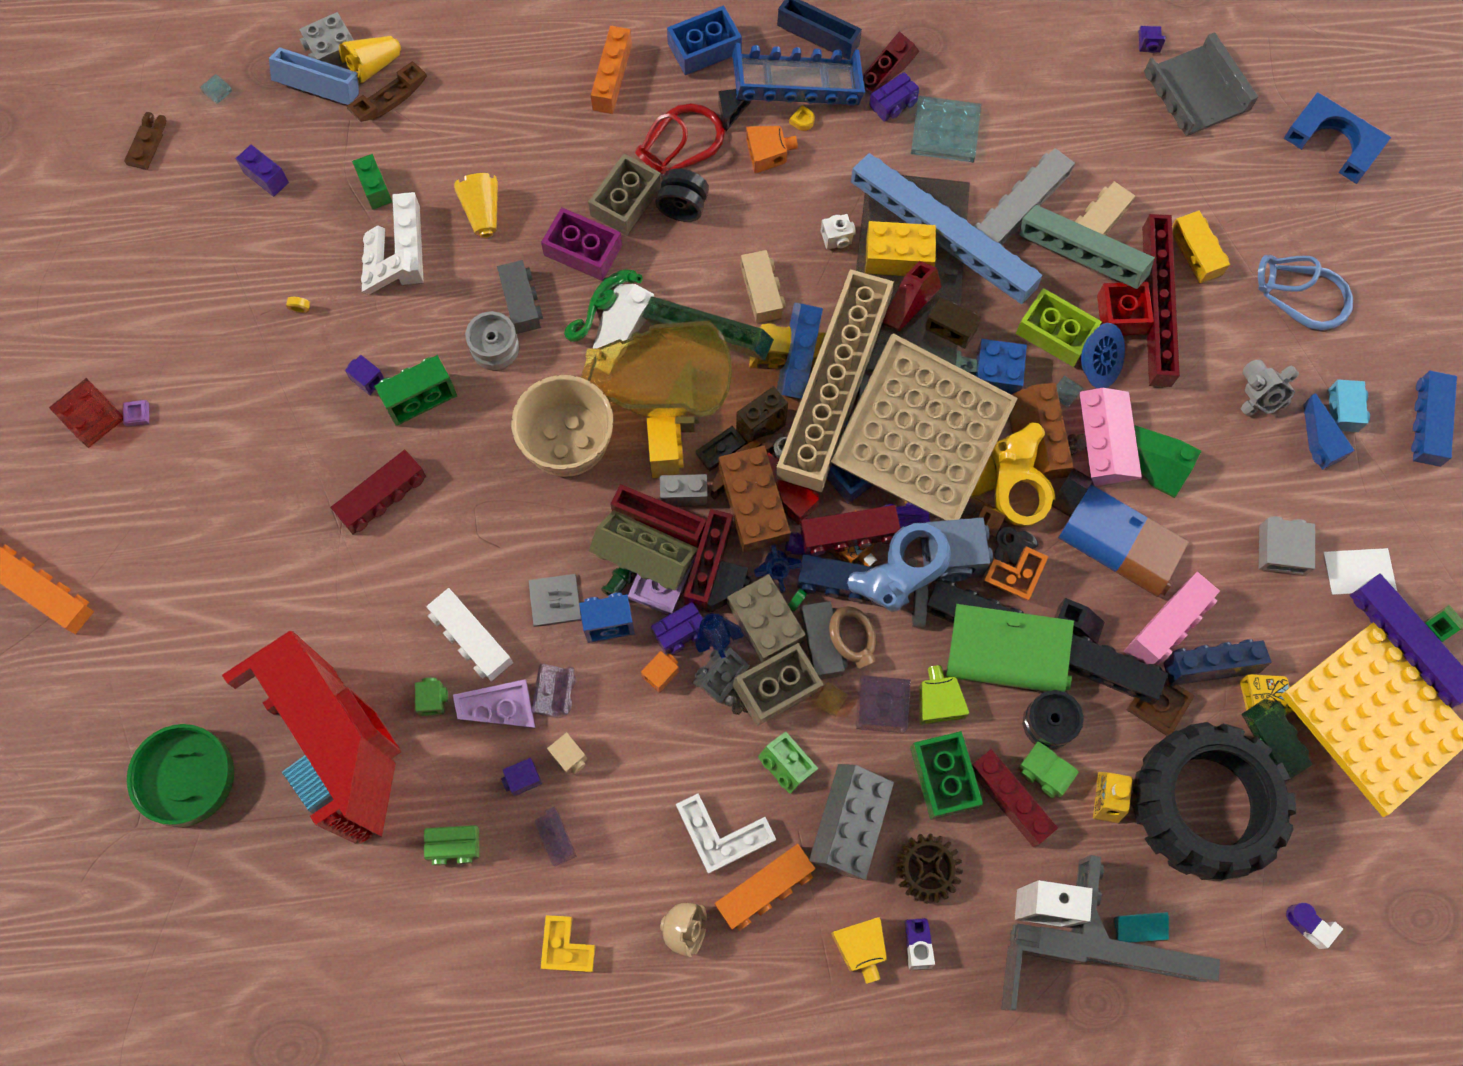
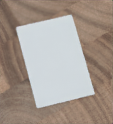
M1388 548L1324 552L1332 595L1351 594L1379 573L1397 591Z

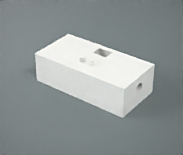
M1040 880L1017 889L1015 920L1064 928L1090 922L1092 888Z

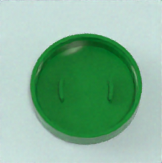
M177 724L162 728L147 737L131 758L127 771L129 797L135 808L143 816L154 822L171 827H186L200 823L212 816L227 799L234 780L233 759L225 743L204 728L190 724Z

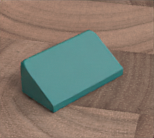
M1168 912L1113 917L1118 941L1131 943L1169 939Z

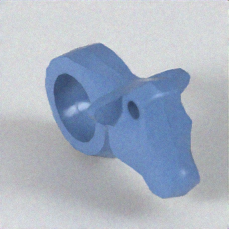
M913 523L906 527L903 526L895 533L890 542L888 563L865 572L851 573L847 582L849 590L855 594L867 597L891 612L899 611L903 605L905 606L909 603L908 595L932 582L947 570L951 560V548L946 536L934 526L927 523ZM919 537L934 539L938 544V552L935 559L929 565L912 567L905 563L904 551L912 540Z

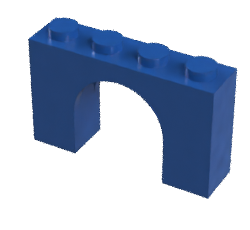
M1318 92L1283 138L1302 150L1312 135L1319 130L1334 129L1343 133L1351 143L1352 152L1338 173L1356 184L1391 139L1383 131Z

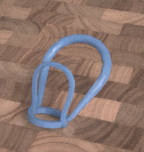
M1264 255L1258 268V290L1263 292L1266 298L1295 321L1307 328L1322 331L1334 329L1347 321L1353 310V295L1349 285L1339 274L1330 269L1322 268L1321 263L1312 256L1276 258L1273 255ZM1297 261H1310L1314 263L1316 266H1290L1276 264ZM1268 263L1270 265V276L1268 283H1265V269ZM1277 270L1314 275L1308 283L1301 286L1275 284ZM1319 276H1322L1334 282L1341 290L1344 306L1340 315L1333 320L1316 321L1273 297L1269 292L1272 289L1291 292L1304 291L1313 286Z

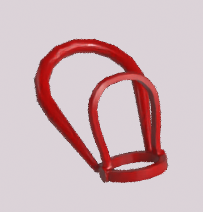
M692 103L678 105L667 111L666 114L660 115L654 121L643 144L636 148L635 153L644 163L660 172L661 175L670 169H680L693 165L715 155L722 146L725 135L723 123L714 111L703 105ZM694 112L709 118L716 129V137L713 144L701 153L667 168L668 163L682 150L688 137L687 127L678 115ZM674 119L682 127L683 137L678 147L662 162L648 150L669 122Z

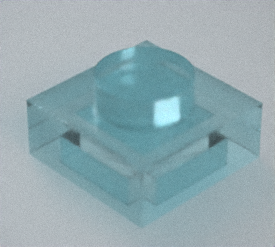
M216 74L200 87L202 92L216 104L232 92L231 87Z

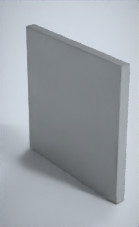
M576 574L528 580L533 626L581 620Z

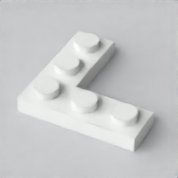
M376 226L365 233L363 237L364 254L362 257L363 273L361 282L362 292L370 295L410 273L411 252L402 249L384 260L385 228Z
M699 794L676 804L708 874L776 841L766 817L720 839Z

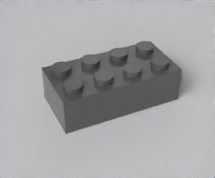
M838 764L809 861L846 877L866 880L894 782L857 765Z

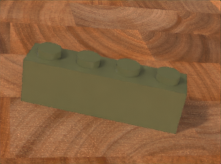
M614 510L596 527L589 552L595 554L600 559L609 560L622 569L631 570L644 579L653 580L662 587L676 590L682 583L698 551V548Z

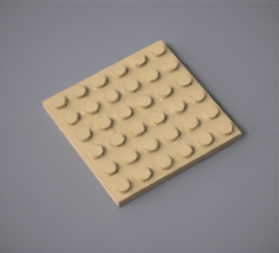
M892 334L834 451L830 463L944 521L959 520L1018 398L917 345Z

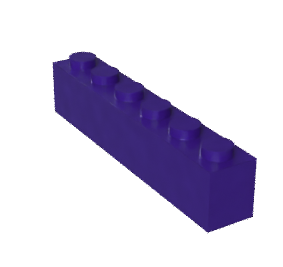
M1381 573L1350 594L1354 604L1364 611L1370 618L1371 623L1374 622L1378 628L1384 630L1390 642L1404 653V658L1411 666H1415L1421 673L1420 676L1424 681L1438 692V697L1445 705L1453 708L1463 703V666Z

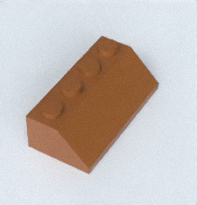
M1056 383L1032 385L1011 394L1018 398L1009 415L1012 434L1022 430L1029 423H1038L1045 431V435L1038 445L1034 468L1040 471L1048 480L1068 477L1073 469V463Z

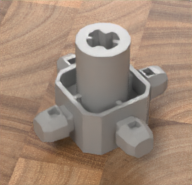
M1262 360L1249 362L1243 369V375L1248 381L1245 392L1250 400H1247L1242 405V412L1247 416H1251L1259 408L1265 413L1270 414L1276 412L1279 408L1289 406L1291 398H1293L1295 393L1289 382H1293L1298 377V370L1290 365L1283 369L1280 374L1273 368H1267Z

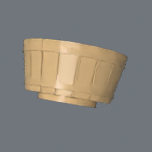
M571 375L551 376L530 386L517 401L512 414L513 420H511L514 440L524 456L542 471L562 477L579 475L593 468L605 454L613 431V412L605 394L603 395V392L596 385L591 384L590 381Z

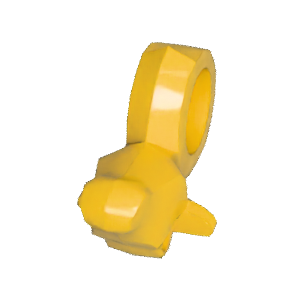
M1029 423L1022 430L997 441L991 453L994 465H996L995 508L1006 515L1004 521L1010 525L1020 527L1032 526L1034 523L1045 518L1051 509L1052 501L1055 500V493L1051 482L1034 468L1038 445L1045 435L1044 429L1038 423ZM1017 482L1029 483L1038 492L1039 505L1031 516L1019 515L1010 506V489Z

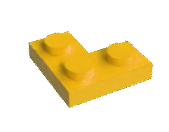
M546 915L540 969L593 972L595 945L570 944L572 917Z

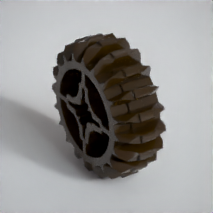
M929 833L927 835V841H925L922 834H919L917 836L918 843L911 837L908 840L911 848L906 844L901 846V849L906 854L899 852L896 854V857L902 860V863L896 862L894 867L901 869L902 872L896 873L895 878H904V881L900 882L898 886L902 888L906 884L909 888L905 892L907 896L913 891L916 892L914 901H919L921 895H923L924 904L929 903L930 896H932L934 903H938L940 899L939 894L944 900L948 899L949 896L946 889L951 893H955L956 888L951 883L960 884L961 880L955 877V874L960 875L963 873L962 869L955 868V865L962 863L961 859H953V856L958 853L957 849L949 852L948 848L951 846V842L948 841L944 846L941 845L942 836H939L936 842H933V834ZM921 848H930L937 852L932 858H926L918 855L915 851ZM943 857L948 867L947 878L943 877L944 874L939 869V863ZM910 858L918 869V874L914 880H912L908 869ZM936 860L933 863L934 868L931 869L934 870V873L929 872L921 878V875L924 873L923 869L926 868L923 867V864L927 865ZM925 879H931L942 886L937 889H925L919 885Z

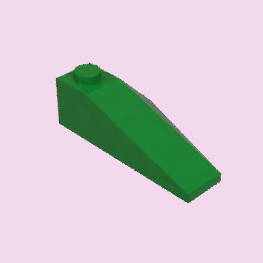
M1134 425L1141 473L1149 480L1148 483L1153 488L1175 498L1193 470L1201 450L1182 440Z

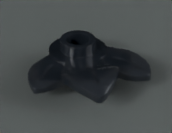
M1012 527L1001 528L996 534L998 546L994 552V557L1005 564L1011 562L1016 565L1025 547L1034 549L1038 546V542L1027 531L1017 532ZM1007 534H1009L1012 538L1010 543H1008L1005 539V536Z

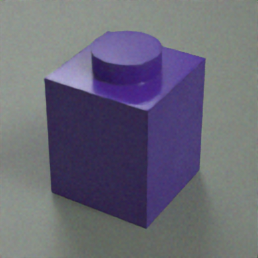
M362 355L357 359H353L345 369L350 380L369 396L376 390L374 386L385 379L381 371Z
M531 758L503 769L505 777L501 778L506 792L511 790L514 796L542 785Z

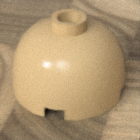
M695 903L677 904L662 918L660 929L663 931L665 944L673 952L682 956L692 957L691 954H696L699 951L706 929H701L702 920L707 921L705 907Z

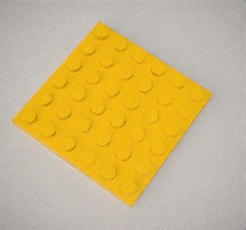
M1373 622L1280 695L1379 814L1385 817L1392 813L1463 749V721L1449 705H1445L1438 697V692L1425 682L1417 668L1411 666L1404 658V653L1390 642L1384 630L1378 628Z

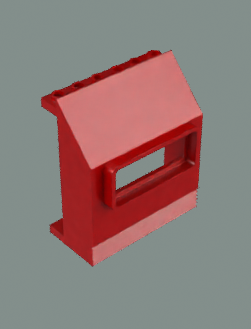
M288 631L222 674L225 682L234 689H237L256 676L269 697L262 702L264 707L273 715L280 714L332 796L333 800L310 815L314 824L355 844L367 841L372 837V832L382 837L396 765L393 758L401 753V750L375 710L348 686L343 685L333 667L293 631Z

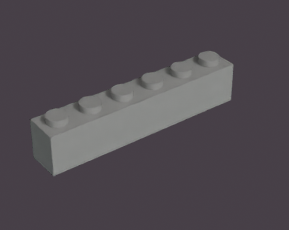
M1056 148L1050 154L1045 153L1040 159L1039 165L1036 168L1031 167L1025 175V179L1023 181L1019 180L1012 188V192L1009 195L1005 194L1000 199L998 207L996 209L991 208L985 215V220L982 223H976L974 227L983 231L993 241L1003 245L1022 225L1024 216L1035 205L1041 206L1071 175L1075 162Z

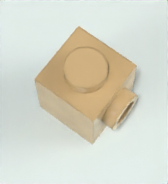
M567 732L547 748L568 775L571 772L576 774L586 765L584 763L587 760L586 755Z

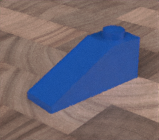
M1313 394L1303 404L1309 451L1314 462L1324 470L1346 459L1355 450L1317 394Z

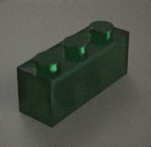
M1265 698L1241 715L1253 736H1257L1273 750L1269 754L1270 758L1275 764L1282 762L1292 779L1313 765L1308 757L1310 752L1297 738V729L1286 719L1285 715L1287 713L1284 707L1279 702H1273Z

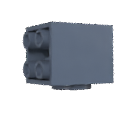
M984 518L926 522L941 530L951 548V560L947 570L933 581L948 580L957 582L984 575L990 562L993 561L992 549L988 548L987 544L989 527L984 525ZM920 537L923 563L926 566L935 559L938 552V544L932 538Z

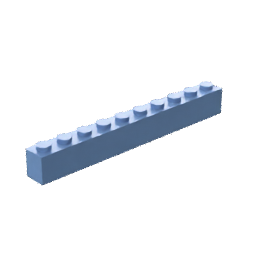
M869 153L852 168V184L909 224L936 225V244L1021 305L1038 289L1042 274L1035 268L1027 265L1017 255H1013L1003 248L1000 243L986 236L983 231L969 224L966 219L956 215L949 207L942 205L930 194L925 193L913 182L901 176L896 170L888 167L881 159Z

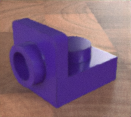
M1140 26L1138 30L1139 52H1161L1166 41V37L1162 36L1161 26Z

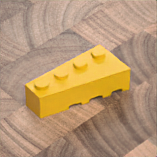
M771 323L760 326L750 342L749 368H758V364H769V368L778 369V365H785L791 343L790 326L779 327ZM818 331L811 365L812 369L826 335L824 332Z

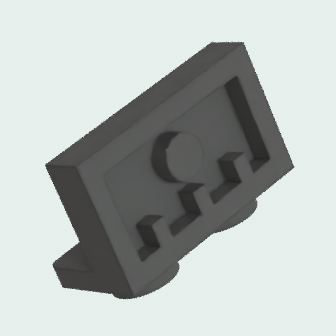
M725 646L717 647L710 654L709 662L696 672L695 680L692 682L696 687L704 690L717 703H722L732 690L735 677L746 672L750 666L735 651Z

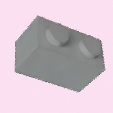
M707 474L661 475L660 500L675 507L708 506Z

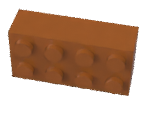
M765 445L720 456L719 470L743 553L788 542L791 532Z

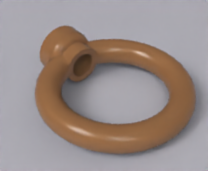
M850 606L842 607L835 611L830 620L829 632L836 650L847 660L856 662L858 669L875 662L873 652L876 646V634L870 619L859 609ZM845 616L857 619L865 630L867 638L866 647L858 653L848 649L840 637L839 624Z

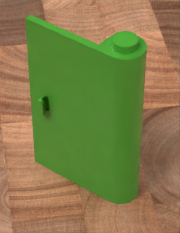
M956 604L946 677H956L957 679L1044 692L1052 690L1065 692V690H1070L1072 676L1068 675L1074 621Z

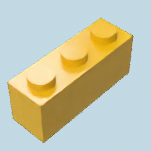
M1200 210L1177 218L1172 225L1173 237L1198 282L1201 284L1224 275L1230 266L1229 258L1222 251L1218 238L1213 235L1207 219L1202 216Z

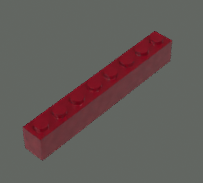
M1149 214L1142 227L1143 252L1155 257L1150 275L1145 279V282L1149 284L1154 323L1147 333L1149 386L1172 387L1180 376L1172 215Z

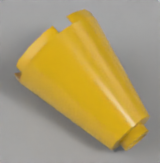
M392 36L345 41L339 45L340 59L342 63H347L348 70L358 73V84L364 83L399 57L401 51L399 41Z
M476 173L464 176L465 181L459 183L458 179L454 183L456 194L474 233L481 238H489L497 230V177L494 175L493 178H490L489 173Z

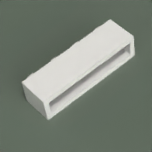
M415 192L393 194L395 253L402 249L411 252L410 273L402 276L399 280L401 285L424 283L420 206Z
M450 588L426 606L431 612L428 615L430 620L436 626L441 624L445 628L444 636L451 644L455 641L461 647L458 652L466 661L472 659L476 664L473 669L482 679L487 677L490 681H493L513 664L510 656Z

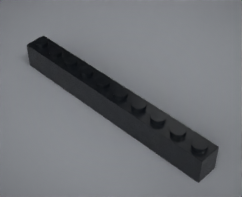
M948 580L937 581L927 605L928 613L954 623L956 604L1024 613L1017 608L1009 609L1004 607L995 599L988 598L987 600L982 598L973 590L960 589L956 587L955 583ZM1072 634L1068 671L1131 697L1139 698L1141 701L1154 705L1159 700L1168 673L1162 671L1161 667L1154 664H1144L1139 662V659L1133 655H1122L1115 652L1116 650L1108 645L1100 646L1093 643L1086 636H1075Z

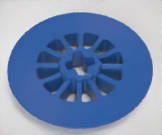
M1112 323L1102 324L1087 338L1083 346L1081 355L1082 368L1091 385L1097 389L1111 386L1122 370L1125 359V342L1120 329Z

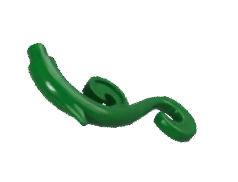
M624 269L604 278L590 299L586 322L582 319L571 322L564 332L566 339L570 342H577L583 339L591 328L597 308L607 309L615 302L616 294L610 289L625 282L641 283L643 280L642 275L637 274L634 270Z

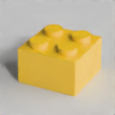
M675 416L647 418L652 478H660L661 475H680L679 468H684L680 424H675Z

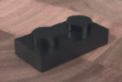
M731 426L696 450V455L710 472L719 465L720 456L735 453L746 445V441Z

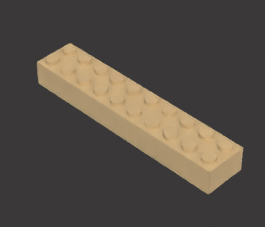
M850 269L777 464V479L819 492L823 491L832 465L830 463L832 456L843 435L889 306L894 281Z

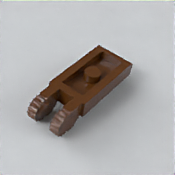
M151 112L144 114L142 126L140 125L124 160L126 165L148 170L163 137L162 133L166 126V117L164 115H159L154 122V128H151L154 115Z

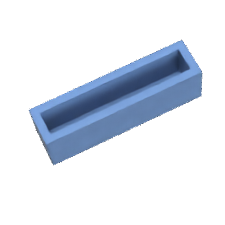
M280 47L269 57L272 81L346 105L353 102L359 95L357 72Z

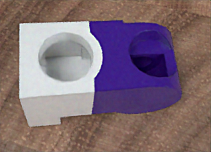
M1308 903L1293 904L1286 911V917L1290 924L1318 949L1329 948L1343 930L1336 922L1326 923L1316 915L1312 905Z
M927 918L906 919L905 929L909 970L932 969L935 961Z

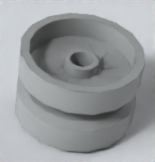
M490 311L481 313L470 321L465 336L471 356L475 362L484 369L490 370L503 369L512 364L518 356L520 347L516 330L511 320L502 313Z

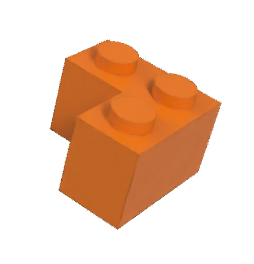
M1025 547L1015 568L993 559L982 582L1022 600L1029 601L1049 556Z

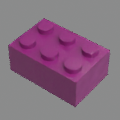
M561 207L542 239L541 245L544 256L603 281L622 247L621 232Z

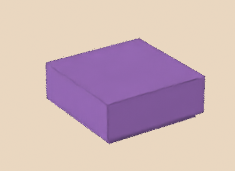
M147 400L124 402L123 424L126 427L149 424V402Z

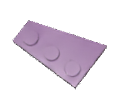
M526 679L453 695L457 719L536 728Z

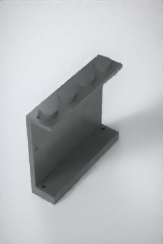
M1215 32L1207 36L1203 46L1159 64L1155 62L1153 57L1150 58L1144 70L1146 78L1152 83L1157 95L1161 97L1168 112L1172 114L1177 122V126L1183 131L1185 136L1251 110L1258 99V95Z

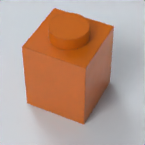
M660 651L641 671V676L660 693L679 673L678 661L671 654L665 655Z

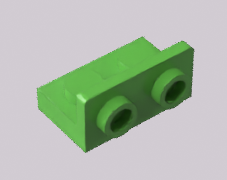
M786 731L768 744L758 756L762 765L773 774L780 786L786 789L789 794L818 770V767Z

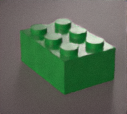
M438 355L425 358L420 364L412 368H405L399 374L391 378H385L374 386L395 426L457 397L452 381Z
M962 731L912 744L910 750L930 820L977 809L983 805Z

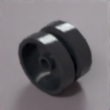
M681 168L667 170L663 175L661 189L658 191L655 200L656 207L661 213L671 219L681 222L696 221L702 215L704 202L709 192V185L703 177L690 170Z
M1052 690L1042 693L1028 705L1023 714L1022 724L1026 736L1033 744L1040 742L1050 750L1062 748L1078 736L1083 727L1084 715L1080 704L1074 697L1063 691Z

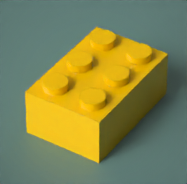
M869 221L866 237L865 274L905 276L919 261L935 266L936 225Z

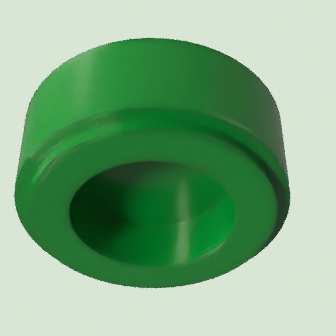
M801 588L788 604L792 612L796 611L807 595Z

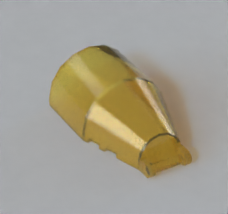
M710 321L655 324L650 326L649 330L644 333H633L631 338L622 341L618 339L599 348L587 349L585 354L587 359L581 374V378L596 385L603 392V395L605 394L609 402L647 418L702 417L713 414L723 405L730 390L732 365L726 340L717 327Z

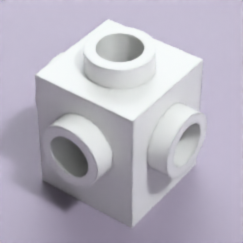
M848 214L833 215L828 219L822 220L821 234L826 250L836 247L844 248L852 244L853 235L856 234L854 223L850 222Z

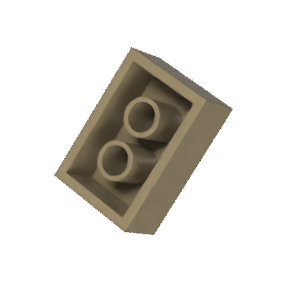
M624 153L588 201L590 216L627 236L661 189V173Z
M769 574L727 597L729 609L761 663L797 643L801 644L804 642L806 636Z
M799 643L735 677L732 685L756 726H759L815 695L824 684Z

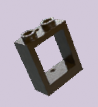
M773 386L737 411L736 430L746 441V444L760 437L774 434L784 427L787 419L788 402Z

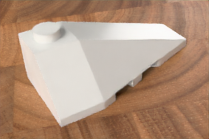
M618 284L613 290L617 297L615 302L607 309H604L588 364L607 376L655 308L654 294L636 284Z

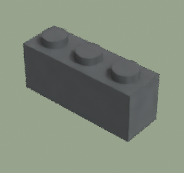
M523 260L497 266L510 319L514 324L516 334L541 328L539 320L543 319L540 306L535 307L534 300H538L535 286L530 287L529 281L533 280L530 268H525Z
M831 601L803 605L801 609L810 662L821 680L841 677L844 674V669L848 667L847 659L836 650L830 637V620L835 611H837L836 608H832Z

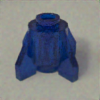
M771 545L772 551L766 556L765 562L754 570L755 577L769 574L772 579L778 580L780 591L783 593L786 592L783 578L787 577L790 569L802 568V563L799 559L787 557L784 552L776 549V545Z
M711 613L706 615L700 622L695 645L699 653L713 647V649L718 650L722 659L726 657L724 648L730 644V637L734 641L744 637L740 626L720 614Z

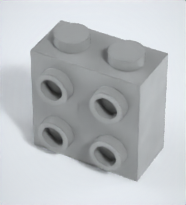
M338 12L299 29L303 37L300 39L305 51L309 50L311 52L308 54L309 57L336 66L343 64L340 59L339 45L354 39Z
M1273 516L1267 518L1259 525V570L1306 576L1315 569V524L1306 523L1302 519L1288 521L1283 520L1282 517Z

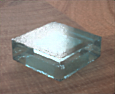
M1063 376L1056 385L1059 402L1068 408L1083 389L1066 376Z

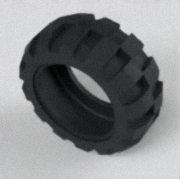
M1209 722L1191 724L1179 731H1174L1149 750L1143 758L1141 770L1136 772L1132 790L1137 794V804L1133 805L1137 824H1143L1148 835L1144 840L1156 855L1162 853L1168 859L1170 867L1185 875L1194 874L1199 876L1201 880L1223 881L1248 876L1252 872L1264 869L1277 859V851L1287 846L1294 830L1289 820L1290 816L1296 814L1295 793H1288L1285 782L1291 780L1282 762L1275 764L1270 758L1269 754L1273 750L1257 736L1252 739L1244 736L1245 731L1242 728L1225 723L1213 726ZM1204 759L1217 762L1231 770L1244 785L1250 802V819L1245 832L1233 845H1218L1204 840L1195 834L1182 819L1176 805L1175 785L1181 769L1189 760Z

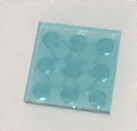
M919 95L911 154L974 163L981 104Z

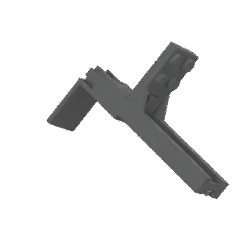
M1090 855L1079 860L1076 886L1092 888L1090 922L1072 926L1071 932L1019 923L1013 925L1010 932V946H1008L1001 1010L1016 1011L1022 954L1072 964L1090 961L1197 982L1219 981L1220 959L1109 939L1096 910V907L1101 903L1102 893L1101 890H1098L1099 880L1103 878L1104 865L1101 864L1100 856Z

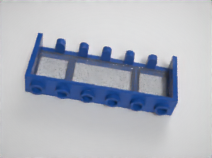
M736 43L732 54L737 93L736 99L746 101L763 100L767 102L784 101L788 103L806 102L809 104L859 105L865 93L859 49H855L851 60L842 59L841 50H835L831 59L821 58V49H814L811 57L807 58L801 57V49L798 47L792 50L790 57L781 56V49L778 46L772 48L770 55H760V47L758 45L751 47L750 54H741V45Z

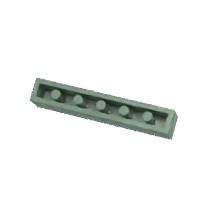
M1035 205L1022 220L1019 236L1133 288L1138 289L1150 275L1155 257L1045 208Z

